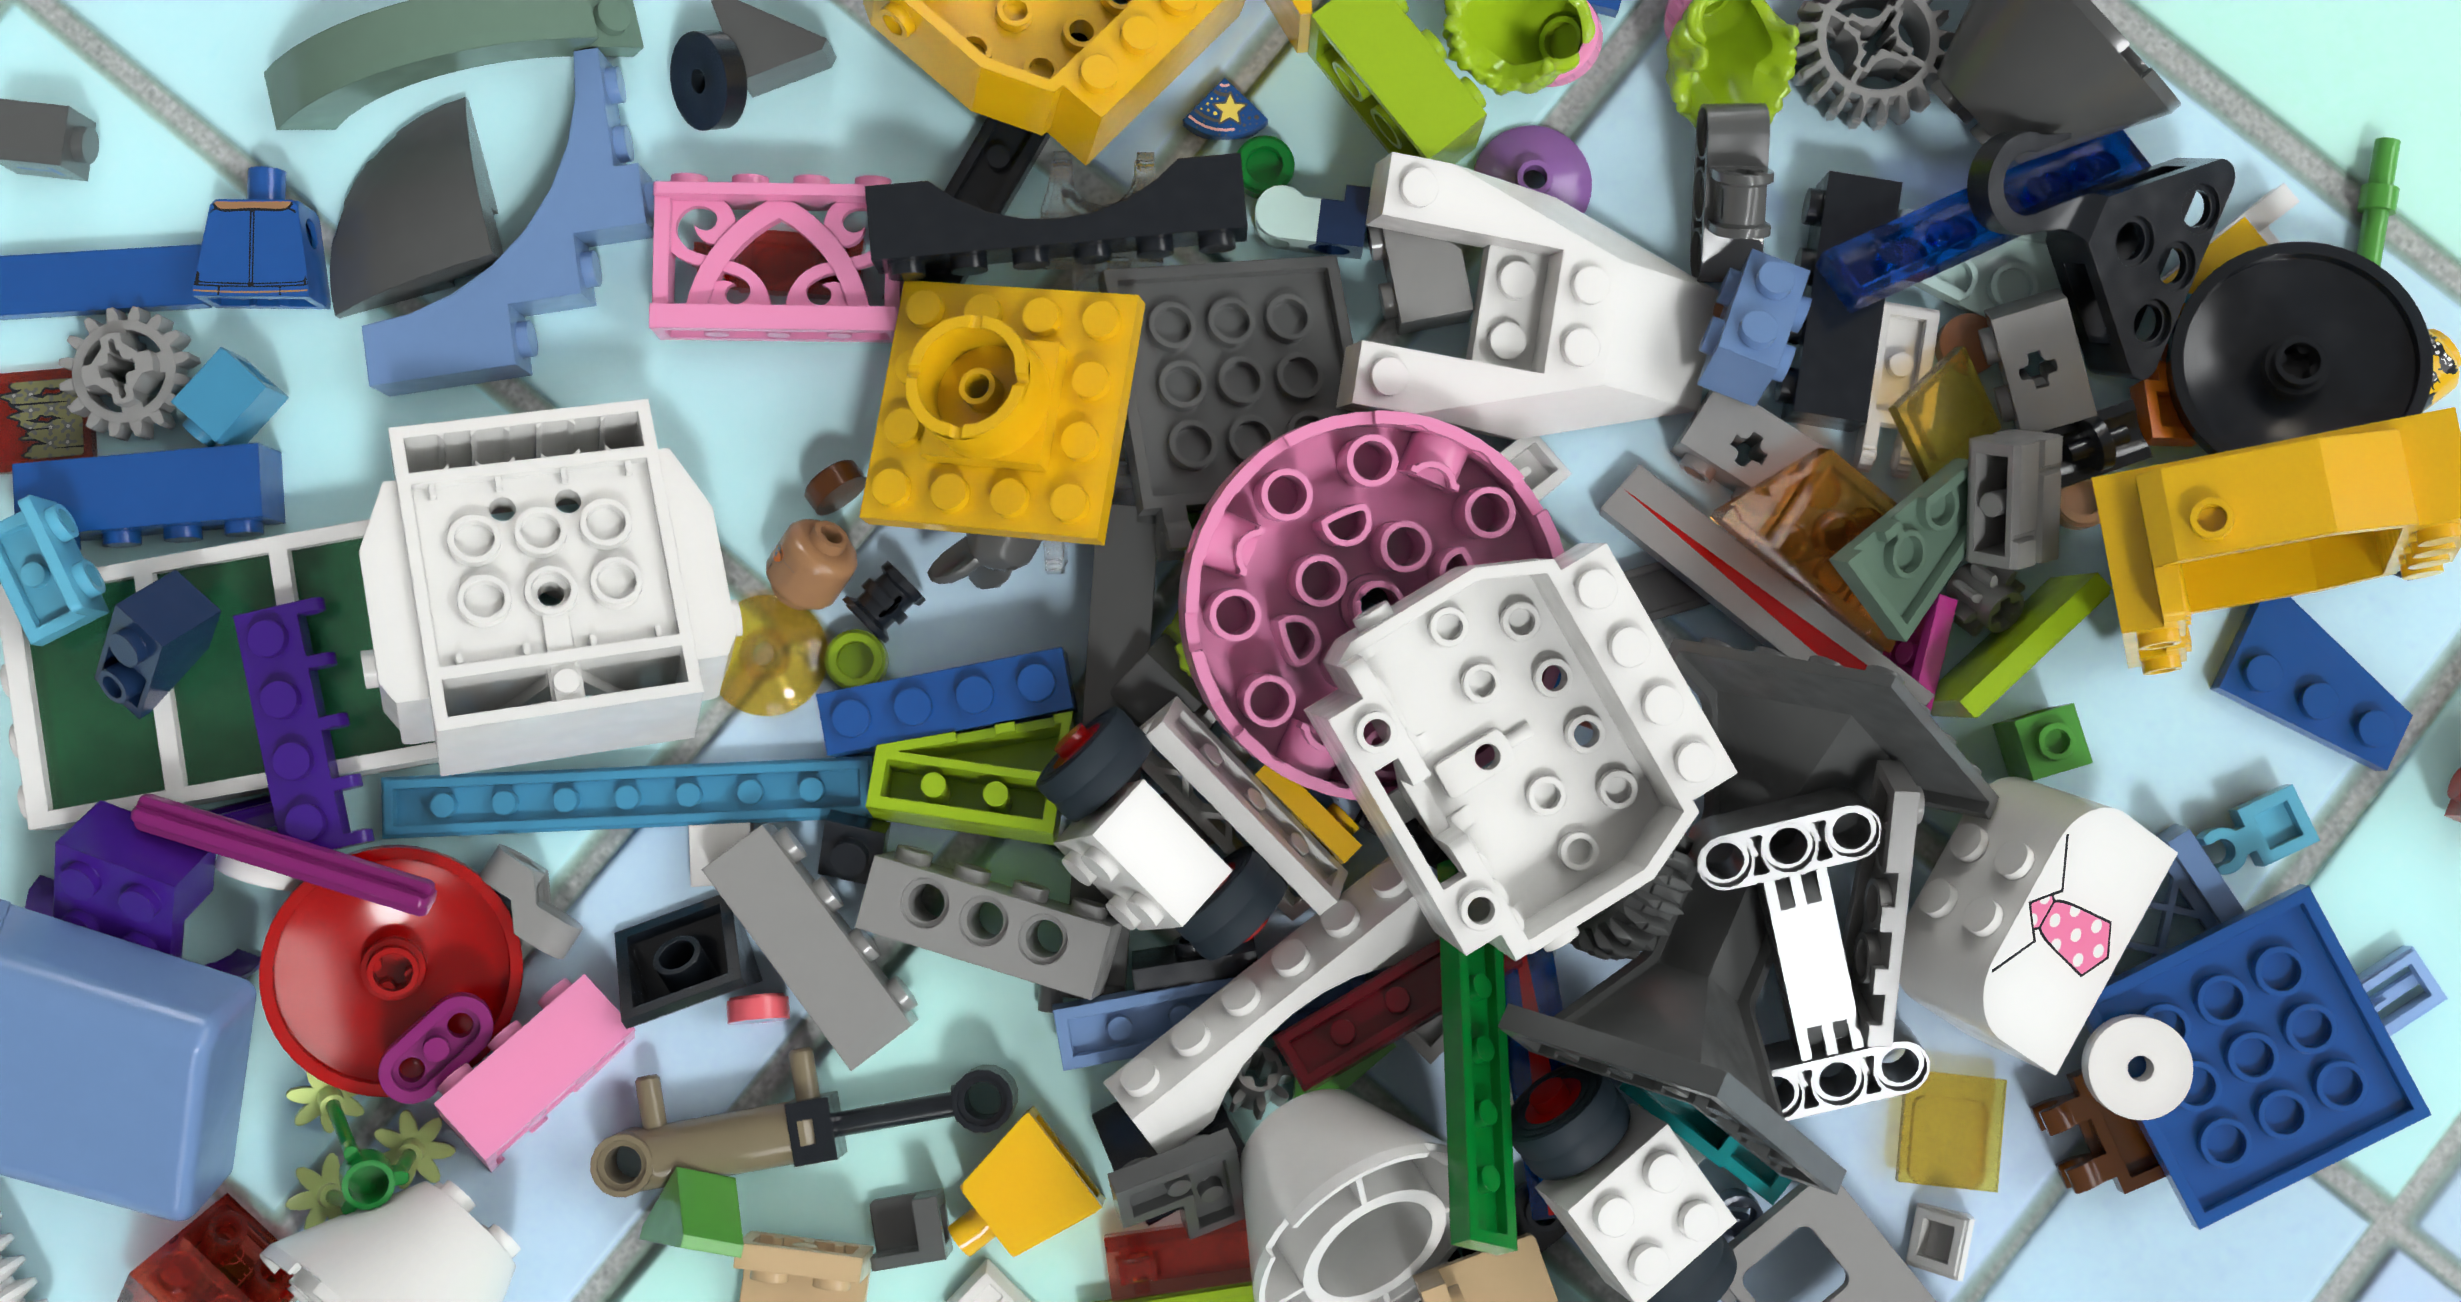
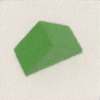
M676 1167L644 1222L639 1239L679 1248L741 1258L744 1242L736 1178Z

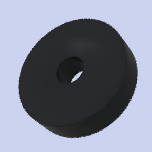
M718 30L691 31L684 34L675 45L670 64L672 94L681 116L691 127L700 131L727 129L734 126L742 116L747 99L746 69L736 44L728 35Z

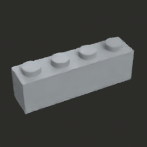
M773 823L762 824L701 870L850 1071H852L919 1020L912 1011L918 1003L912 992L897 975L889 980L875 962V959L881 953L868 933L858 928L852 930L840 915L838 909L844 906V903L830 882L823 876L814 880L801 860L807 856V853L796 836L786 826L778 831Z

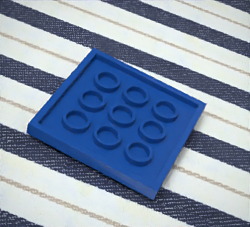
M2299 884L2109 979L2085 1022L2090 1034H2092L2096 1028L2111 1018L2126 1014H2140L2169 1025L2186 1042L2193 1060V1079L2186 1097L2173 1111L2162 1117L2136 1121L2191 1225L2199 1230L2432 1115L2309 885ZM2136 1056L2128 1064V1073L2131 1078L2140 1077L2146 1070V1061L2143 1056Z

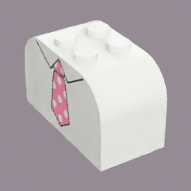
M2005 777L1989 784L1999 796L1991 819L1963 814L1908 913L1899 983L1910 998L1965 1034L2056 1076L2178 852L2121 810L2025 778Z

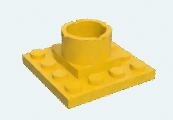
M904 281L859 518L871 525L1105 546L1145 302L1139 295Z

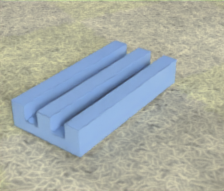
M2401 946L2357 975L2367 993L2403 968L2409 967V972L2369 997L2377 1012L2418 984L2423 988L2424 992L2381 1019L2389 1036L2397 1033L2448 999L2413 946Z

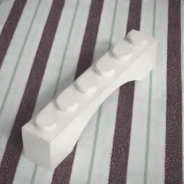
M1388 856L1340 894L1336 904L1320 916L1317 913L1103 1083L1157 1154L1181 1146L1185 1141L1194 1137L1213 1122L1226 1092L1243 1065L1263 1041L1293 1013L1322 993L1354 977L1397 964L1439 939L1440 936L1433 931L1392 859Z

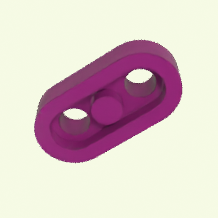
M456 992L441 998L384 1051L380 1059L378 1072L379 1082L384 1092L393 1100L405 1104L423 1102L437 1093L439 1085L450 1074L465 1063H469L489 1043L493 1033V1018L491 1010L485 1001L471 993ZM465 1013L472 1018L473 1024L467 1032L455 1033L448 1027L449 1019L454 1014ZM411 1057L420 1059L425 1066L424 1071L419 1076L413 1078L404 1076L399 1069L400 1064L405 1059Z

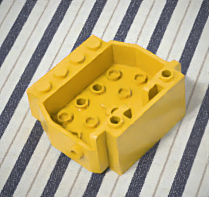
M863 0V5L870 24L970 111L1041 136L1047 132L1086 166L1240 16L1246 0H1126L1127 4H1118L1113 0ZM1082 33L1089 40L1085 42L1077 41L1071 34Z
M2455 407L2091 477L2128 669L2142 667L2143 675L2164 674L2182 669L2181 662L2187 661V652L2192 651V641L2188 626L2192 625V614L2321 592L2397 574L2398 571H2401L2403 580L2431 577L2443 573V564L2453 562L2461 548V431Z

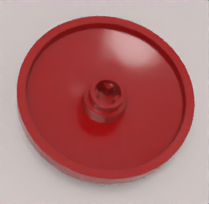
M381 845L360 849L347 854L432 880L435 883L437 896L427 915L418 917L302 881L279 908L268 930L261 952L259 989L266 1019L274 1036L288 1055L305 1071L324 1083L354 1094L371 1097H389L382 1089L378 1076L379 1063L384 1051L441 998L456 992H467L484 1000L490 1008L493 1018L491 1041L509 1025L521 992L523 956L520 938L514 934L511 913L498 892L486 884L479 876V873L465 863L433 849L410 845ZM465 1013L454 1014L448 1021L449 1029L455 1033L467 1032L473 1024L472 1018ZM488 1044L468 1063L472 1068L491 1051ZM411 1057L405 1059L400 1064L399 1069L404 1076L413 1078L419 1076L424 1071L425 1066L420 1059Z

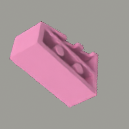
M585 974L573 984L567 978L555 984L538 1001V1005L543 1009L524 1026L518 1020L509 1024L488 1044V1047L493 1051L492 1054L474 1069L468 1063H465L450 1074L437 1088L443 1095L434 1103L439 1115L490 1172L495 1170L505 1160L502 1154L528 1131L531 1133L535 1132L549 1119L546 1115L573 1091L578 1092L635 1038V1028H625L621 1022V1013Z

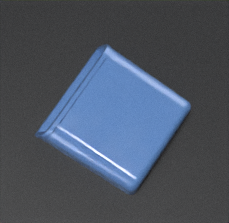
M0 899V1175L171 1221L190 1219L200 1210L233 1170L256 1003V989L254 985L244 978L10 904L11 902Z

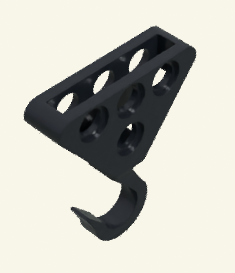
M2008 131L1991 137L1976 153L1968 173L1967 195L1975 218L1983 227L1999 234L2028 235L2046 231L2045 242L2062 293L2067 297L2077 338L2089 371L2094 374L2138 380L2149 378L2158 366L2234 186L2235 170L2233 165L2226 159L2174 158L2078 191L2063 192L2051 199L2014 212L2008 205L2004 195V178L2011 162L2024 152H2038L2072 137V133ZM2197 191L2202 196L2204 210L2199 222L2190 227L2184 219ZM2173 248L2179 256V271L2173 281L2165 284L2160 279V276ZM2150 306L2155 313V328L2146 340L2141 341L2137 338L2136 333L2147 307Z

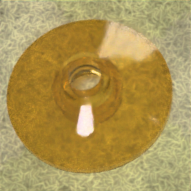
M757 595L738 602L742 617L743 634L735 639L731 661L721 685L720 695L735 708L758 716L782 715L801 707L817 692L826 675L825 653L828 643L822 626L809 610L791 608L782 603L775 595ZM767 642L773 648V658L766 665H758L753 658L754 649L760 643Z

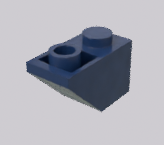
M175 569L115 605L94 679L99 683L102 691L110 700L123 704L140 720L158 705L208 650L221 610Z

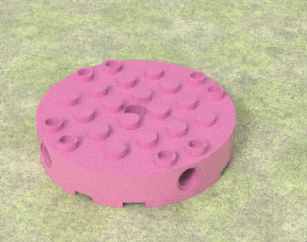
M1387 410L1354 412L1331 416L1298 427L1273 439L1237 466L1211 497L1192 532L1184 556L1178 597L1179 629L1191 676L1203 701L1230 737L1251 756L1281 776L1303 787L1326 795L1356 800L1304 712L1305 708L1338 689L1324 666L1323 660L1335 639L1356 627L1352 620L1362 613L1361 598L1373 588L1378 587L1383 590L1391 606L1454 567L1531 558L1554 559L1564 553L1558 531L1548 510L1543 509L1533 491L1523 480L1524 476L1501 453L1480 438L1457 426L1414 413ZM1555 665L1547 667L1542 674L1543 685L1548 690L1554 688L1560 670ZM1369 721L1364 728V738L1368 744L1378 745L1382 743V740L1371 721ZM1484 744L1476 750L1475 762L1480 768L1494 760L1495 752L1490 744ZM1393 761L1375 772L1387 794L1398 787Z

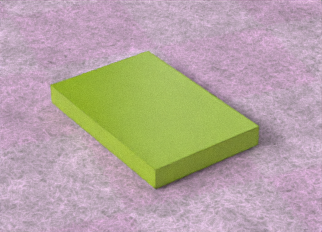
M2098 572L2050 577L2024 601V608L2020 617L2010 628L2000 633L1991 632L1938 682L1931 715L1978 718L2105 600L2111 594L2112 587Z

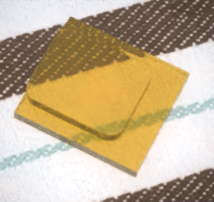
M1965 346L1954 347L1888 408L1923 483L1954 458L1969 459V438L1986 434L1993 435V433L1998 432L2002 428Z
M1930 1071L1926 1081L1917 1090L1903 1094L1895 1180L1904 1183L1998 1193L2007 1080Z

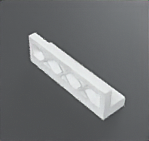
M1178 696L1139 727L1146 734L1145 736L1151 744L1167 759H1160L1151 750L1140 767L1227 856L1245 846L1236 837L1237 831L1299 894L1295 897L1286 889L1282 900L1277 906L1291 921H1294L1311 907L1320 916L1338 902L1348 871ZM1193 787H1194L1210 804L1203 803V802L1193 793Z

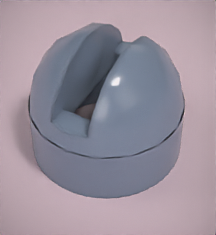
M1730 1188L1718 1194L1726 1206L1751 1208L1750 1215L1744 1212L1730 1211L1737 1222L1722 1234L1726 1241L1730 1242L1763 1214V1211L1757 1199L1745 1190Z

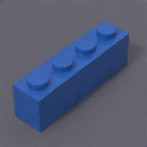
M260 443L12 464L14 514L21 511L18 500L28 495L37 496L63 505L72 515L78 527L79 535L74 539L80 551L82 550L81 541L102 540L103 547L127 548L141 546L142 536L163 534L165 542H196L203 540V531L224 529L225 536L255 537L264 535L265 525L286 524L282 453Z
M1063 647L816 694L827 756L836 758L873 752L876 750V745L949 732L959 734L994 728L995 724L1013 721L1017 724L1054 717L1053 714L1071 711L1073 713L1078 712L1068 655Z

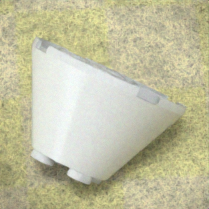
M447 1180L444 1184L437 1182L435 1185L426 1181L392 1194L391 1198L378 1208L372 1210L357 1209L355 1212L347 1215H340L271 1243L259 1255L274 1274L280 1268L289 1275L293 1274V1277L289 1280L291 1286L288 1290L300 1302H503L516 1269L513 1258L521 1248L511 1236L496 1224L488 1228L472 1217L469 1212L476 1206L475 1203L456 1184Z

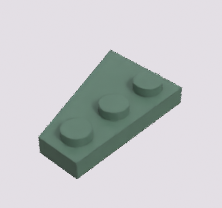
M1954 458L1829 558L1831 564L1887 639L1902 642L1908 641L1966 555L1968 459Z

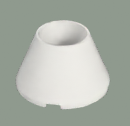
M1331 1088L1320 1089L1305 1093L1286 1102L1268 1115L1246 1142L1241 1155L1240 1170L1254 1302H1419L1421 1299L1412 1276L1448 1263L1449 1258L1459 1247L1451 1245L1447 1143L1347 1091Z

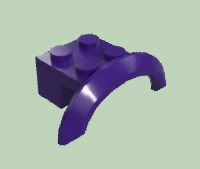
M100 800L55 842L54 879L39 875L28 890L25 908L182 958L184 922L213 891L216 854L137 830L134 822L131 820L132 811ZM237 948L229 956L204 966L246 979L259 969L261 957Z

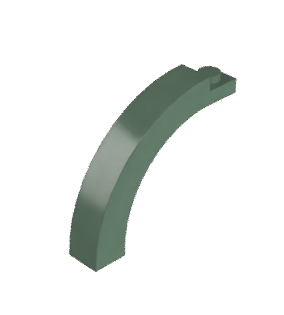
M409 0L362 14L311 36L275 60L264 72L276 130H336L349 116L369 103L404 87L437 76L508 61L549 57H574V51L598 48L605 57H634L644 48L633 0Z

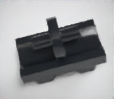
M2133 399L2098 410V416L2043 431V433L2063 436L2062 464L2060 469L2062 472L2061 489L2153 457L2151 449L2140 431Z

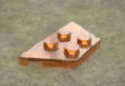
M1817 448L1714 510L1710 518L1875 649L1888 653L1892 651L1896 640L1886 638L1831 564L1829 558L1898 503L1832 449Z

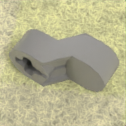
M499 844L479 876L486 884L511 900L514 934L538 950L563 960L583 930V926L552 904L547 869L522 853Z

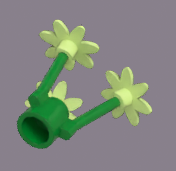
M307 1071V1079L311 1086H297L290 1088L286 1092V1097L290 1101L305 1104L295 1116V1125L303 1126L320 1115L324 1131L332 1133L335 1130L345 1158L340 1167L338 1156L334 1153H329L322 1165L321 1176L305 1167L296 1169V1177L309 1191L292 1196L285 1205L290 1210L310 1209L305 1220L304 1230L323 1223L327 1217L330 1220L343 1214L347 1215L355 1212L357 1209L372 1210L382 1206L391 1198L395 1186L398 1185L400 1189H406L410 1185L416 1170L431 1183L439 1182L441 1175L432 1159L451 1157L456 1152V1148L451 1144L433 1141L443 1125L441 1118H433L426 1122L418 1131L417 1122L413 1114L407 1109L403 1110L399 1117L400 1133L386 1128H379L374 1132L375 1138L391 1150L384 1153L375 1149L360 1150L345 1115L358 1117L364 1114L363 1106L352 1098L358 1094L335 1088L320 1081Z

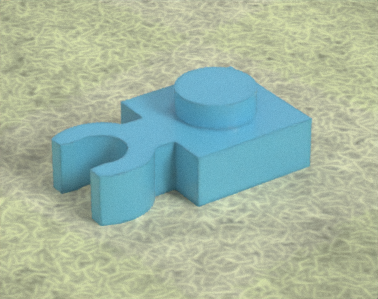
M2293 784L2281 785L2228 810L2235 825L2234 828H2208L2198 833L2195 837L2200 845H2209L2217 840L2224 844L2226 855L2221 862L2214 864L2220 875H2228L2238 871L2244 865L2248 854L2255 866L2265 867L2320 841Z

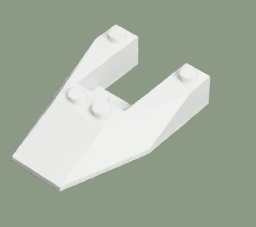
M1391 152L1375 164L1365 225L1483 248L1466 359L1361 340L1345 349L1336 405L1337 409L1353 412L1378 410L1409 412L1438 419L1457 426L1466 432L1509 440L1696 412L1701 404L1703 387L1697 385L1707 356V354L1699 351V346L1713 316V309L1718 295L1716 289L1704 282H1697V278L1556 197L1456 164L1397 152Z

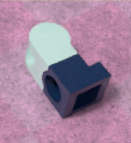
M1346 184L1344 201L1306 197L1295 188L1286 185L1273 186L1265 190L1257 200L1255 206V230L1260 240L1276 249L1327 256L1337 255V257L1361 260L1371 187Z

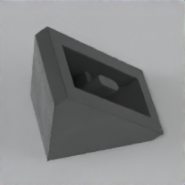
M711 0L722 32L733 40L742 56L747 75V90L752 98L832 68L837 57L827 38L739 0Z

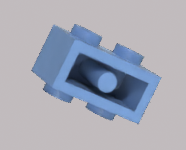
M1753 248L1740 271L1731 267L1728 269L1716 298V303L1724 305L1720 318L1712 316L1699 346V351L1707 354L1697 385L1755 407L1772 379L1780 383L1784 380L1796 351V347L1787 344L1790 332L1798 333L1812 302V298L1803 295L1810 270Z

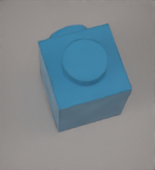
M220 347L172 399L171 403L188 417L182 423V426L204 445L214 447L217 443L224 446L248 444L289 397L246 358Z

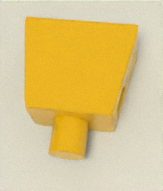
M1032 1106L959 1186L973 1207L949 1225L948 1231L959 1248L969 1257L995 1237L998 1238L1008 1253L1015 1257L1095 1214L1103 1207L1106 1198L1035 1106Z

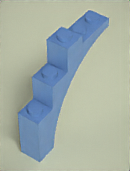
M598 48L574 51L575 102L567 147L551 189L526 229L493 265L453 294L410 314L362 326L370 387L391 397L532 376L531 357L538 355V341L532 322L530 320L526 321L525 317L596 306L594 287L602 285V272L595 250L589 251V247L653 238V182L655 181H652V178L639 163L626 164V162L634 161V148L627 125H621L618 109V104L626 102L625 83L620 68L618 66L613 67Z

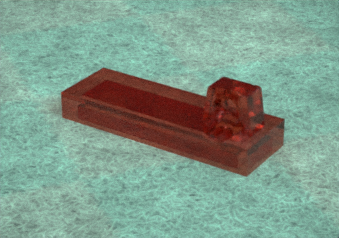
M1245 1219L1191 1240L1183 1223L1109 1233L1104 1236L1112 1301L1252 1281Z

